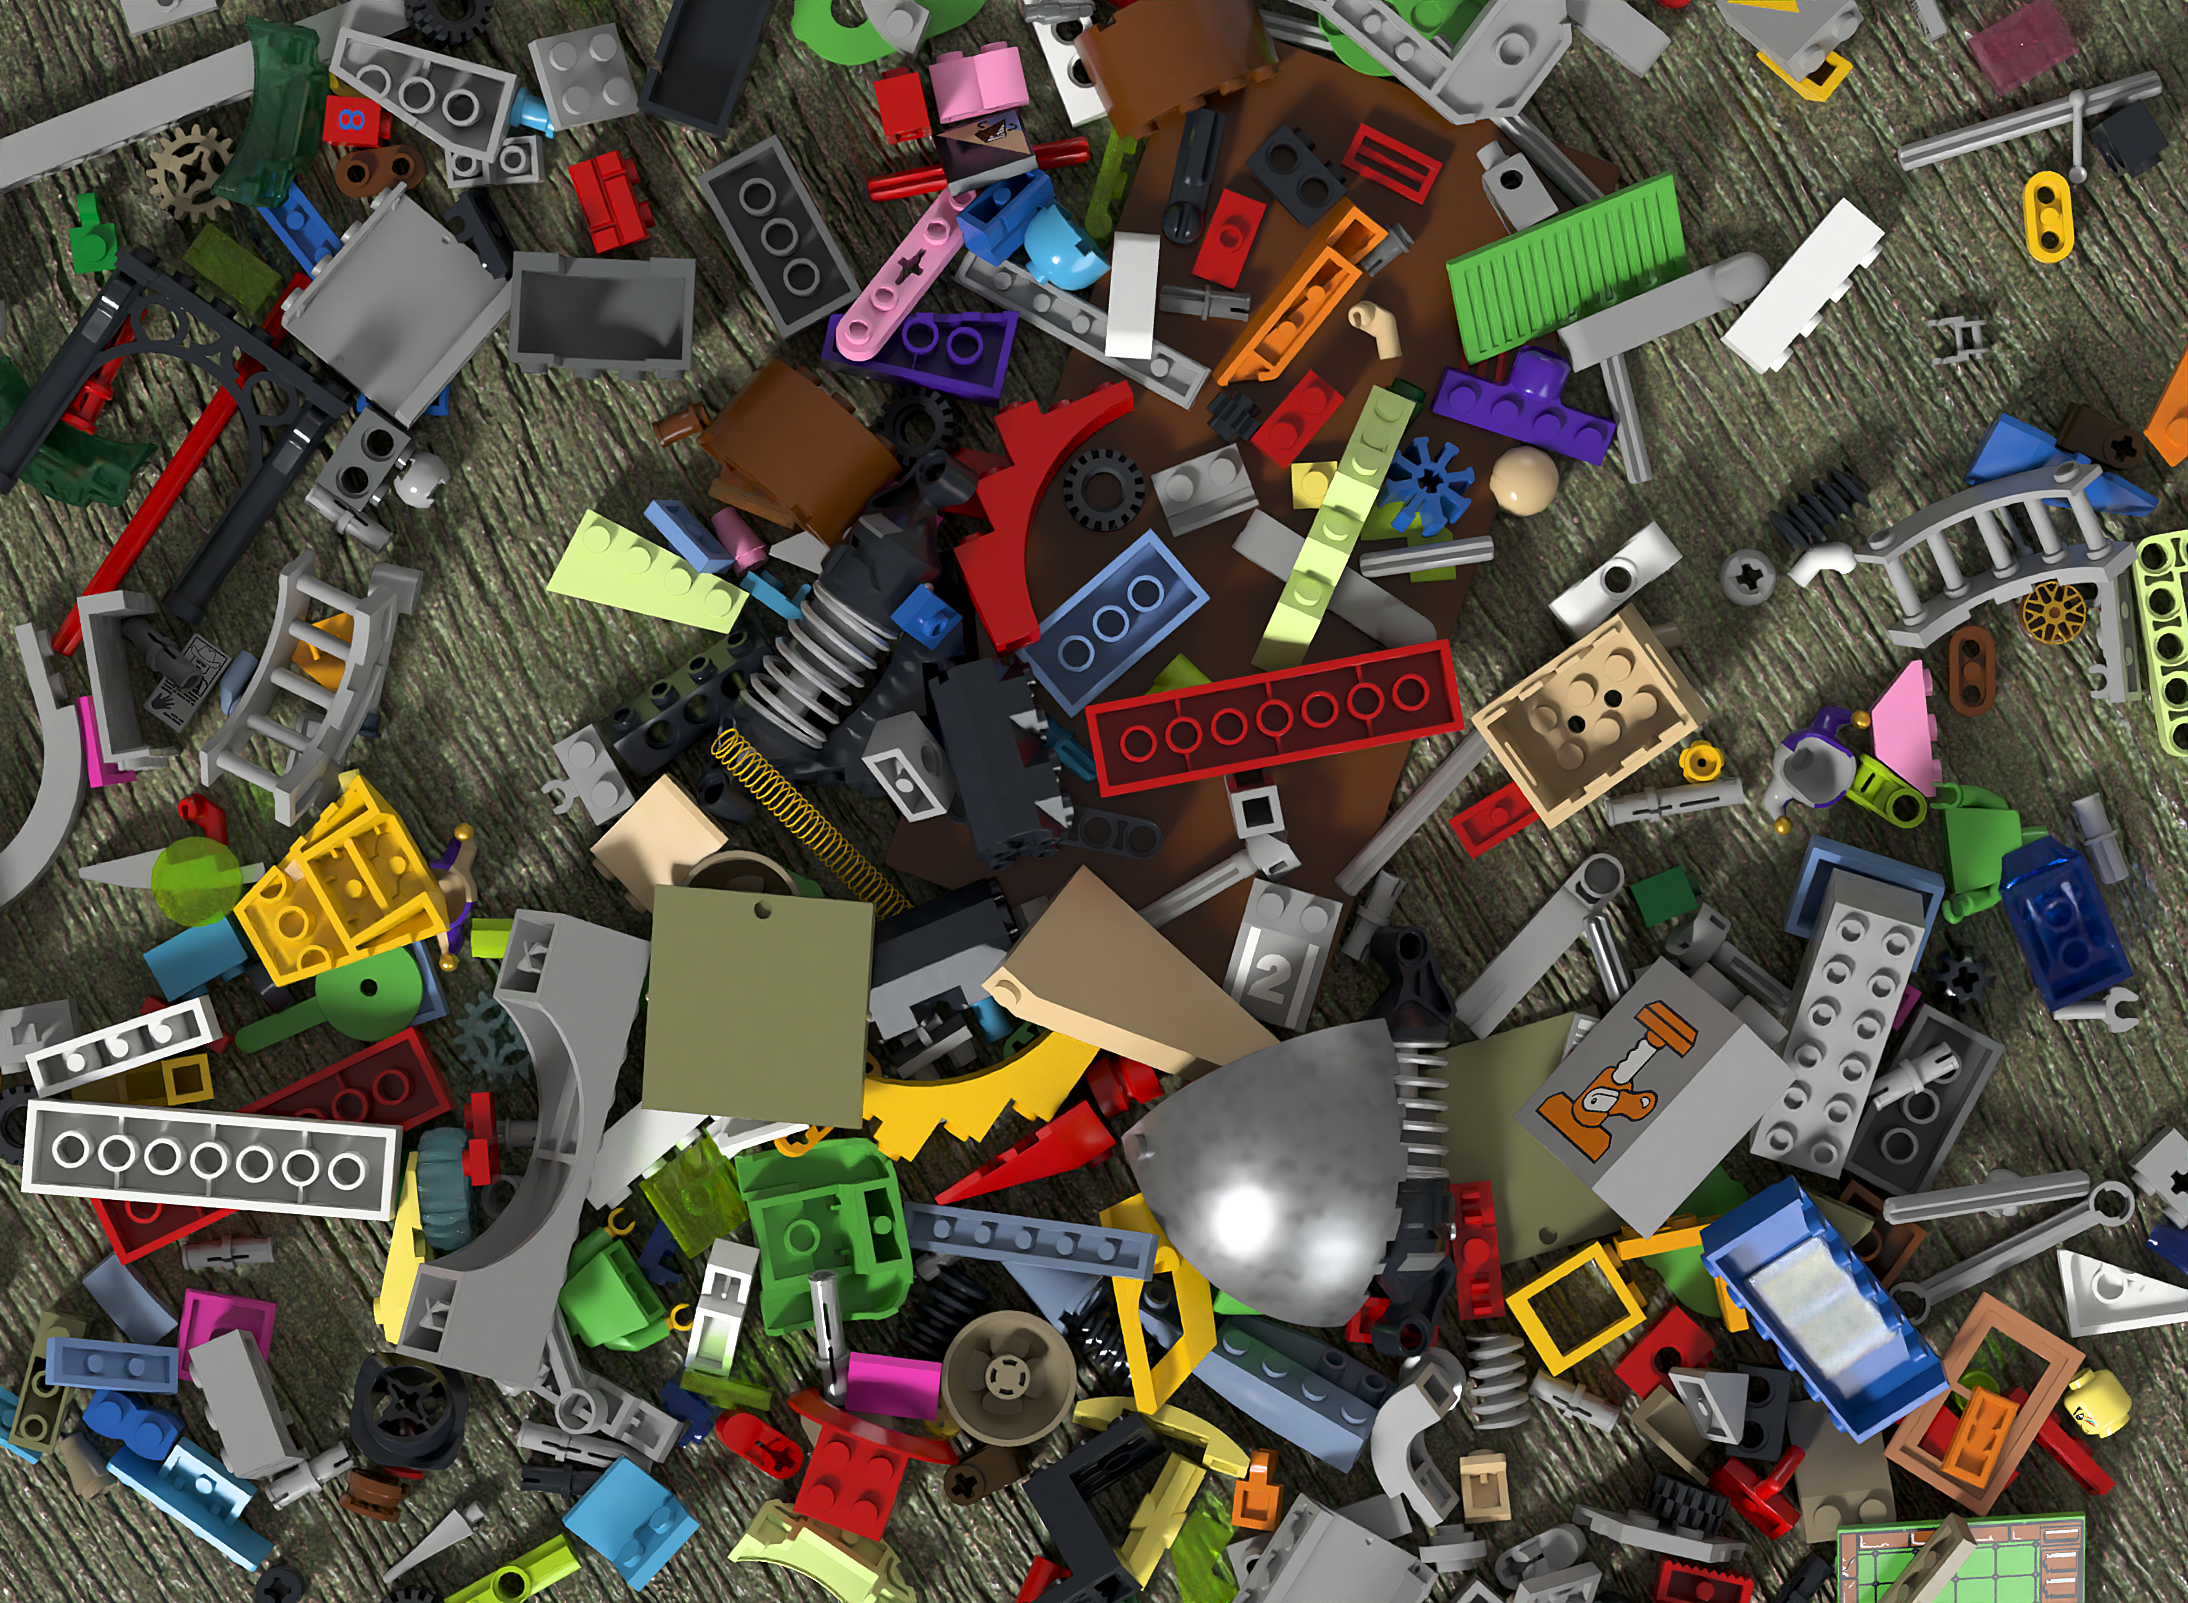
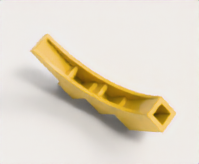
M1047 1028L1020 1051L1004 1060L976 1072L956 1077L935 1080H902L881 1077L866 1072L863 1118L868 1121L873 1116L879 1118L872 1128L873 1137L878 1140L876 1145L879 1146V1151L895 1161H898L902 1156L912 1162L942 1117L947 1120L943 1127L965 1142L969 1136L981 1142L1010 1098L1015 1100L1012 1108L1027 1119L1035 1122L1039 1116L1049 1123L1100 1050V1047Z

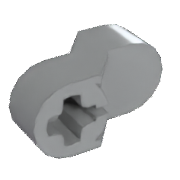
M1569 1523L1558 1524L1502 1553L1495 1565L1497 1578L1505 1587L1517 1590L1520 1582L1529 1578H1536L1565 1569L1581 1559L1586 1552L1587 1542L1585 1535L1580 1528ZM1543 1553L1544 1557L1539 1559L1538 1555Z

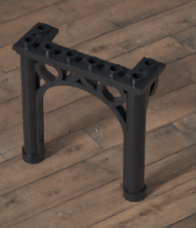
M140 243L134 245L133 248L125 245L120 247L115 253V256L118 257L114 264L115 270L0 434V493L9 496L18 483L19 477L82 386L98 368L107 362L129 354L160 353L186 360L208 372L227 389L245 418L251 440V459L247 476L240 490L174 585L169 587L160 600L165 607L177 616L198 627L208 613L206 609L208 603L341 413L345 415L354 402L347 397L351 390L330 375L323 381L309 370L313 364L292 349L286 355L271 345L275 337L262 327L252 323L248 329L235 320L234 316L237 311L216 296L209 302L195 292L200 285L179 270H176L173 276L158 266L161 258ZM148 286L161 293L142 297ZM160 304L177 316L179 330L173 338L169 340H150L141 322L143 310L148 305ZM187 312L221 335L217 341L211 344H199L191 341L189 348L178 345V343L186 339L189 332ZM131 314V326L138 341L120 344L104 351L124 320ZM236 346L271 370L260 371L251 375L245 381L243 389L236 381L241 376L233 362V351ZM220 353L221 366L206 356ZM266 380L274 382L278 387L283 388L289 397L287 411L279 416L257 414L251 399V391L256 383ZM297 389L307 395L301 407L299 406ZM288 423L284 432L263 460L264 446L261 425L280 426Z

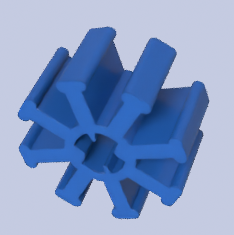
M1428 437L1415 438L1404 451L1403 456L1400 450L1395 451L1385 475L1389 479L1382 485L1376 496L1379 508L1388 503L1404 502L1406 507L1402 508L1391 522V526L1401 533L1416 518L1415 512H1419L1423 526V532L1421 533L1423 538L1436 536L1448 519L1451 525L1456 523L1471 503L1470 498L1465 499L1461 495L1475 481L1472 467H1467L1465 471L1447 473L1444 469L1459 453V448L1450 442H1447L1434 457L1435 463L1431 462L1427 448ZM1419 481L1424 482L1423 489L1419 487ZM1427 486L1431 488V493L1426 492Z

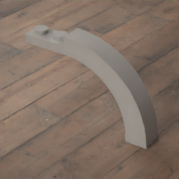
M34 622L16 626L14 631L43 730L44 769L38 796L27 821L8 847L0 853V911L28 892L55 863L77 823L88 780V769L77 706H63L62 700L68 698L67 689L60 673L54 674L49 656L55 655V650L51 645V635L47 629L41 630L40 623Z

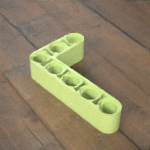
M2188 529L2137 540L2133 545L2139 558L2129 565L2159 740L2162 748L2168 754L2179 757H2188V748L2184 750L2179 748L2173 740L2175 728L2182 723L2188 725V618L2180 573L2188 571V554L2186 551ZM2148 544L2157 546L2162 554V562L2155 570L2147 568L2141 559L2143 548ZM2156 589L2165 591L2170 599V606L2162 615L2155 613L2149 604L2151 593ZM2164 634L2172 635L2178 643L2176 655L2169 660L2163 658L2157 650L2158 640ZM2174 678L2180 680L2186 688L2184 700L2176 705L2171 703L2165 695L2167 683Z

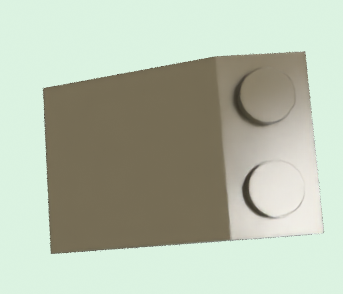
M1812 1398L1788 1401L1785 1420L1789 1447L1797 1445L1806 1454L1793 1473L1797 1508L1801 1514L1799 1518L1801 1537L1807 1544L1836 1540L1837 1525L1897 1522L1887 1458L1882 1454L1885 1450L1882 1431L1858 1444L1848 1431L1841 1433L1835 1427L1827 1412L1829 1407L1824 1401L1821 1400L1817 1403Z

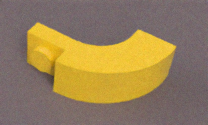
M207 1053L155 1060L71 1088L73 1100L162 1107L214 1099Z

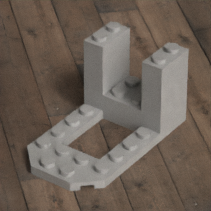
M1287 0L1322 14L1449 122L1456 125L1474 123L1475 120L1517 116L1572 43L1571 23L1567 22L1566 0H1489L1448 56L1436 48L1381 0Z

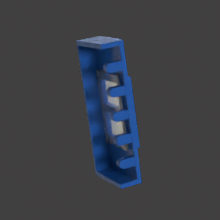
M1793 1175L1778 1184H1772L1699 1231L1704 1253L1700 1254V1258L1705 1268L1714 1278L1721 1276L1728 1284L1726 1290L1734 1304L1739 1309L1747 1307L1753 1315L1751 1318L1761 1337L1766 1341L1770 1338L1774 1340L1779 1346L1777 1352L1785 1366L1791 1372L1797 1369L1804 1377L1802 1382L1811 1398L1817 1403L1823 1400L1829 1407L1827 1412L1835 1427L1841 1433L1848 1431L1858 1444L1951 1387L1943 1361Z

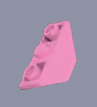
M1922 660L1908 661L1867 710L1871 717V722L1868 726L1871 757L1896 774V777L1917 790L1923 797L1936 796V787H1931V783L1935 781L1942 782V769L1939 759L1932 760L1930 742L1937 741L1936 718L1934 714H1927L1926 696H1932V678L1929 668L1922 669Z

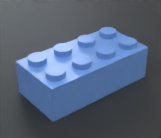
M1150 529L1039 624L1041 641L1020 649L1015 653L1023 663H1030L1035 677L1071 718H1074L1085 706H1088L1211 598Z

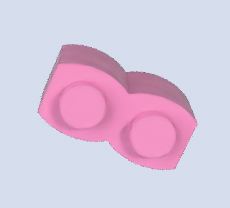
M1002 41L980 47L981 54L963 58L962 51L937 56V64L928 67L940 123L965 120L984 114L1005 111L1017 106L1029 105V96L1018 47L1008 48L1007 42Z

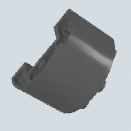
M514 251L508 361L521 364V373L548 374V367L574 369L573 378L601 379V371L619 372L618 380L646 381V373H657V379L684 380L685 372L691 371L697 260L650 257V261L565 257L560 253Z

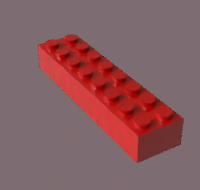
M1448 638L1084 707L1101 798L1465 729Z
M418 1024L234 1111V1113L403 1126V1132L458 1105ZM89 1197L122 1266L241 1210Z

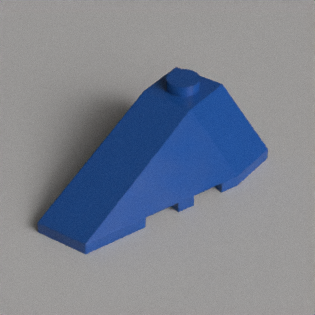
M2002 413L1983 433L1962 481L1974 487L2020 472L2058 466L2067 461L2090 464L2091 459L2080 452L2074 453V455L2062 453L2054 448L2058 439ZM2103 472L2084 488L2093 511L2146 517L2156 508L2159 499L2117 474ZM2068 497L2042 498L2045 505L2072 508Z

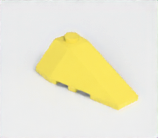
M419 1151L409 1152L380 1297H374L373 1302L376 1324H384L386 1341L397 1344L419 1263L435 1260Z

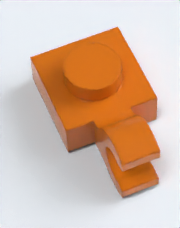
M1261 1447L1259 1451L1252 1450L1249 1479L1236 1480L1231 1525L1275 1532L1280 1526L1285 1485L1272 1483L1278 1463V1450Z

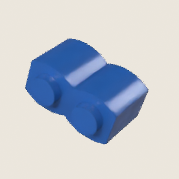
M97 1389L82 1417L86 1424L95 1432L105 1437L123 1439L132 1451L151 1460H164L168 1457L186 1428L184 1421L176 1413L159 1405H146L145 1401L136 1392Z

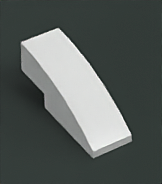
M715 1238L706 1268L701 1296L697 1305L685 1362L686 1367L729 1378L760 1249Z

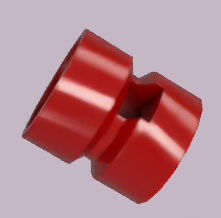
M1117 1054L1116 1061L1103 1057L1090 1063L1084 1071L1106 1120L1128 1111L1133 1099L1143 1104L1165 1094L1153 1067Z

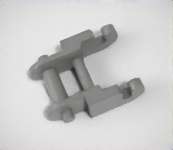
M1978 315L1972 316V321L1965 322L1964 316L1927 321L1928 327L1951 325L1952 329H1955L1957 351L1955 356L1932 359L1933 365L1966 362L1969 360V355L1976 354L1977 359H1983V353L1991 352L1990 348L1983 347L1981 326L1986 325L1987 320H1979ZM1971 327L1974 349L1964 350L1962 328Z

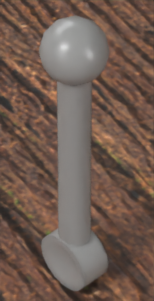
M2080 89L2073 90L2069 95V102L2073 105V165L2068 170V176L2071 182L2076 184L2082 183L2087 177L2086 169L2082 166V106L2086 103L2087 95Z
M2007 506L1998 507L2017 548L2016 558L2019 559L2034 554L2033 550L2025 545Z

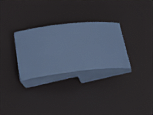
M115 1251L111 1252L82 1277V1283L99 1305L136 1344L153 1346L178 1325V1315L147 1287V1278L131 1263L122 1266Z

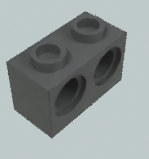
M371 402L361 412L315 481L359 512L365 509L369 503L377 507L392 486V484L386 481V478L395 466L402 470L416 451L417 447L412 445L411 442L418 432L412 428L407 431L375 403ZM381 429L390 433L394 441L392 451L383 452L375 447L372 440L375 430ZM349 467H360L367 473L368 485L366 488L360 489L351 485L347 477Z

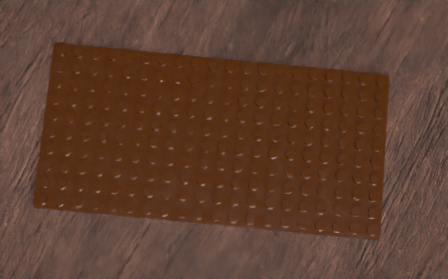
M1272 39L1283 61V64L1279 66L1282 73L1260 84H1257L1255 79L1252 78L1246 81V86L1225 96H1222L1220 89L1204 96L1206 104L1200 108L1225 114L1227 118L1205 215L1206 228L1202 237L1197 242L1187 246L1170 242L1164 236L1161 229V217L1168 203L1186 114L1181 115L1179 109H1176L1166 114L1160 122L1156 123L1159 131L1149 137L1115 231L1160 235L1153 338L1211 369L1212 373L1341 202L1340 200L1308 232H1305L1244 167L1245 161L1284 124L1291 131L1299 127L1315 144L1316 147L1311 152L1323 165L1330 160L1344 174L1347 181L1342 185L1348 190L1346 196L1384 229L1386 224L1391 227L1398 221L1414 241V244L1407 248L1410 251L1407 255L1403 251L1377 272L1373 278L1360 262L1355 264L1362 271L1360 277L1276 379L1258 381L1257 379L1229 382L1228 386H1221L1215 381L1211 373L1191 411L1072 347L1052 405L1066 399H1072L1075 402L1087 397L1093 388L1102 383L1113 381L1117 384L1127 380L1134 395V411L1112 421L1079 446L1060 467L1038 505L1030 529L1025 570L1029 598L1038 625L1150 529L1211 598L1088 706L1144 696L1155 685L1153 683L1155 678L1179 653H1182L1212 683L1268 672L1252 665L1251 662L1286 583L1234 550L1231 546L1240 532H1243L1247 526L1246 523L1255 509L1264 512L1304 539L1307 538L1319 509H1293L1291 464L1337 461L1338 468L1374 385L1385 389L1386 385L1391 386L1394 377H1398L1428 392L1423 401L1427 404L1403 439L1400 440L1396 450H1400L1403 456L1404 451L1415 438L1428 437L1427 448L1430 461L1435 463L1434 457L1447 442L1458 447L1459 453L1444 469L1447 473L1465 471L1467 467H1472L1475 481L1461 495L1465 499H1471V503L1466 511L1453 525L1449 523L1448 519L1444 527L1452 532L1453 540L1487 536L1489 534L1499 506L1493 491L1490 489V478L1495 462L1507 450L1520 447L1522 441L1432 412L1430 409L1431 401L1445 365L1459 369L1462 339L1448 270L1446 269V261L1509 236L1507 229L1483 189L1482 175L1486 170L1477 157V152L1489 143L1500 140L1510 157L1520 152L1525 156L1558 208L1559 215L1578 207L1490 118L1475 120L1474 123L1453 124L1409 88L1376 76L1360 73L1349 66ZM1361 123L1443 163L1422 206L1341 166V162ZM1364 137L1361 143L1424 176H1427L1430 170ZM1551 141L1605 196L1614 193L1621 173L1620 168L1616 164ZM1279 147L1270 155L1272 165L1278 170H1289L1297 162L1295 153L1287 147ZM1357 153L1353 159L1417 192L1421 188V185ZM1318 180L1306 182L1301 189L1304 199L1312 204L1321 203L1328 196L1326 186ZM1510 185L1506 189L1513 190L1519 186ZM1224 188L1267 204L1234 291L1191 275ZM1114 235L1109 246L1108 252L1106 254L1110 261L1109 265L1111 266L1113 260ZM1112 268L1097 280L1089 301L1090 304L1107 313L1109 311ZM1164 284L1204 289L1206 284H1210V289L1239 293L1249 292L1251 293L1250 309L1248 310V321L1243 322L1242 320L1207 316L1206 321L1201 320V315L1162 311L1159 309L1160 289ZM1360 301H1371L1392 313L1396 319L1402 356L1380 360L1376 337L1354 327L1348 319L1350 308ZM1557 330L1508 350L1504 380L1510 376L1519 350L1527 345L1538 346L1555 352L1560 340ZM1497 355L1488 358L1486 378L1493 381ZM1478 363L1469 366L1468 372L1476 375ZM1310 369L1345 398L1344 403L1285 471L1255 447L1250 440L1247 443L1239 437L1235 443L1259 506L1176 538L1173 537L1150 476L1231 445L1206 424L1213 416L1206 407L1220 391L1229 397L1236 388L1261 409V412L1255 418L1261 426ZM1102 448L1117 450L1130 457L1140 469L1145 484V497L1138 515L1128 525L1111 532L1094 531L1079 524L1069 513L1063 496L1064 478L1071 464L1084 453ZM1106 472L1098 473L1088 481L1086 495L1094 506L1109 508L1120 500L1122 485L1113 474ZM1385 476L1382 485L1386 482L1387 479H1389L1388 477ZM1419 481V487L1423 489L1424 482ZM1427 486V489H1426V492H1427V493H1431V492H1432V490H1431V488H1430L1429 486ZM1359 533L1346 566L1361 575L1359 557L1362 554L1406 548V538L1361 542ZM1478 562L1456 565V579L1410 583L1409 572L1368 578V580L1426 617L1435 627L1437 640L1448 638L1449 641ZM1326 609L1300 666L1373 653L1377 646L1383 650L1389 649ZM976 610L975 624L979 660L988 657H998ZM1015 652L1000 658L1002 666H1008V657L1017 658L1020 664L1023 663ZM1034 675L1036 689H1033L1034 706L1042 705L1044 711L1067 732L1071 730L1075 732L1076 736L1074 739L1092 754L1084 709L1074 718H1071ZM1413 740L1270 766L1273 780L1277 786L1283 823L1288 831L1287 844L1302 863L1300 867L1274 882L1343 902L1309 1017L1315 1008L1355 896L1347 895L1337 886L1335 877L1380 830ZM1060 762L1062 774L1058 775L1060 782L1059 790L1060 792L1068 791L1072 804L1146 818L1155 822L1163 834V844L1160 851L1149 859H1134L1058 844L1060 852L1053 856L1034 859L1033 855H1028L1015 859L1016 863L1011 867L990 871L987 862L977 861L966 825L951 821L945 813L910 823L902 813L886 855V863L891 868L951 890H956L982 878L989 879L995 876L1003 892L1008 910L1045 895L1050 900L1061 884L1084 864L1137 912L1230 858L1232 854L1241 849H1246L1245 838L1239 839L1223 775L1101 798L1097 777L1089 784L1084 783ZM956 793L952 799L951 808L957 816L964 817L959 796ZM1102 817L1091 818L1085 826L1086 837L1093 843L1106 842L1111 835L1110 823ZM1138 826L1131 831L1129 842L1136 851L1147 852L1155 846L1156 835L1150 827ZM1259 869L1246 879L1243 878L1156 929L1221 989L1254 878L1256 876L1271 881Z

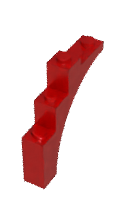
M1127 380L1117 384L1113 381L1102 383L1093 388L1089 396L1075 402L1072 399L1062 400L1052 405L1048 409V413L1042 415L1036 400H1032L1025 404L1023 401L1010 403L999 411V415L993 417L995 434L1011 467L1004 469L1003 466L994 467L979 476L974 495L991 533L984 535L983 532H976L966 536L959 542L958 547L953 548L956 567L993 648L1000 658L1041 641L1040 627L1031 606L1025 576L1026 551L1030 529L1038 505L1048 485L1073 452L1100 429L1134 411V395Z

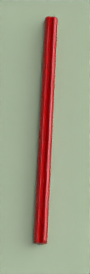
M302 272L294 275L260 326L275 337L271 345L276 348L279 347L289 332L281 325L283 315L286 312L281 308L282 304L297 287L305 291L313 282L312 278ZM243 352L235 364V368L241 374L236 381L243 389L245 381L251 375L263 371L265 366L246 352ZM223 385L220 386L80 597L116 591L239 407ZM77 602L51 639L52 648L67 657L74 654L83 640Z

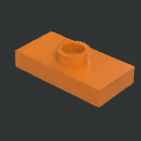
M1974 1385L1939 1470L1984 1489L2020 1404L1983 1387Z

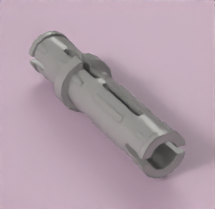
M1739 775L1655 790L1654 786L1644 787V792L1604 797L1605 813L1609 826L1648 819L1650 823L1659 822L1662 816L1744 804L1743 787Z
M830 1269L817 1270L808 1276L819 1350L815 1354V1362L822 1373L824 1400L833 1406H840L846 1404L848 1365L851 1352L845 1347L842 1313L837 1287V1272ZM825 1303L827 1304V1308H828V1316H829L830 1329H829V1327H828V1320H827V1312H826V1305H825Z
M523 1418L516 1444L517 1447H525L556 1455L555 1460L561 1462L568 1458L608 1469L620 1455H625L650 1474L654 1461L632 1446L585 1434H571L561 1428L530 1421L527 1418Z

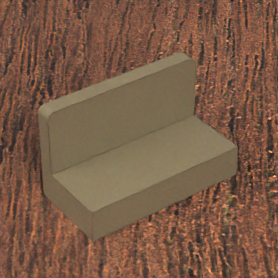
M1660 1384L1630 1418L1665 1453L1702 1486H1705L1710 1479L1693 1461L1713 1440L1702 1439L1685 1405Z

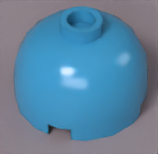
M1055 199L1050 200L1042 207L1028 225L1024 235V247L1031 260L1025 266L1042 285L1050 280L1053 284L1065 290L1074 291L1086 288L1101 278L1112 266L1109 265L1108 257L1084 227L1080 228L1070 218L1073 215Z

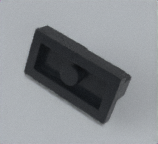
M481 187L467 190L457 195L460 200L455 202V205L445 211L443 215L445 221L454 220L459 217L464 219L466 223L465 230L455 237L457 242L464 243L473 240L478 249V258L481 265L492 274L494 280L513 275L514 251L520 250L486 188Z

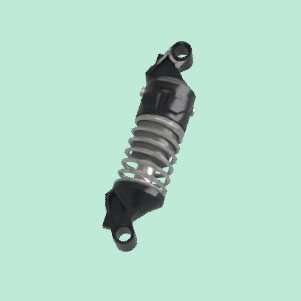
M935 449L921 457L898 484L885 488L868 499L864 513L858 517L852 527L846 530L843 540H835L820 562L822 571L818 576V580L813 583L814 593L816 594L815 598L812 601H801V610L804 614L800 619H788L789 630L794 635L793 638H776V647L786 659L776 655L763 656L764 667L773 677L763 673L751 674V684L759 694L748 689L740 690V695L737 694L731 706L721 713L718 737L728 729L735 728L739 735H742L744 740L750 743V747H754L756 753H760L762 758H765L768 764L773 766V769L790 763L814 761L820 752L819 748H822L821 742L827 741L825 733L804 720V717L811 708L832 724L839 723V717L816 701L822 691H825L845 706L852 705L851 698L839 689L848 687L850 683L858 688L864 687V680L856 674L864 671L867 667L869 669H876L877 664L873 657L878 650H890L889 644L885 640L887 638L891 640L898 639L897 634L900 635L903 632V629L890 618L892 614L921 583L931 591L934 590V585L943 573L937 550V511L951 505H961L971 498L978 484V475L973 468L946 451ZM775 665L780 666L790 671L791 673L788 677H786ZM762 683L778 689L776 695L774 696ZM735 731L726 733L718 740V747L714 753L717 752L726 740L735 735ZM738 737L737 743L743 741L741 737ZM730 740L729 742H727V743L720 749V751H721L722 749H724V748L731 742V740ZM735 740L725 751L717 754V756L719 757L725 754L727 750H729L731 746L734 744ZM744 743L742 749L749 747L747 743ZM742 744L734 747L725 756L723 762L729 761L739 751ZM748 749L738 754L730 763L729 768L736 766L744 758ZM750 749L749 754L754 753V750ZM715 754L700 778L696 793L697 803L700 807L733 825H741L749 820L756 809V793H751V787H745V781H739V775L734 776L733 770L727 769L728 764H722V758L717 759ZM756 754L754 760L760 759V756ZM754 755L745 759L737 767L735 774L743 771ZM762 760L760 766L766 764V762ZM759 761L753 763L742 774V780L747 778L756 769ZM767 766L766 771L771 770L772 768L770 766ZM762 767L759 770H757L748 779L746 785L754 783L755 776L759 773H762L765 767Z
M1385 926L1374 932L1370 941V952L1374 961L1388 975L1390 983L1371 1008L1356 1022L1385 1018L1400 1069L1399 1074L1393 1075L1397 1103H1405L1406 1117L1403 1118L1400 1145L1408 1146V1166L1406 1181L1398 1182L1396 1205L1402 1207V1213L1396 1238L1394 1241H1387L1386 1254L1383 1260L1387 1264L1383 1273L1373 1276L1390 1297L1391 1303L1383 1315L1374 1322L1371 1329V1341L1375 1350L1380 1354L1414 1358L1421 1356L1427 1350L1433 1338L1435 1327L1442 1325V1301L1450 1291L1458 1273V1269L1450 1257V1240L1456 1238V1225L1454 1221L1457 1214V1202L1455 1195L1450 1192V1180L1447 1179L1450 1176L1446 1168H1441V1157L1450 1151L1446 1146H1441V1134H1445L1450 1128L1446 1124L1436 1123V1113L1445 1112L1450 1106L1443 1101L1418 1097L1419 1092L1445 1090L1449 1086V1083L1444 1079L1418 1077V1071L1445 1068L1449 1061L1445 1057L1418 1055V1049L1446 1047L1449 1042L1445 1038H1450L1449 1026L1458 1010L1450 992L1441 980V956L1434 955L1432 945L1425 932L1415 926Z

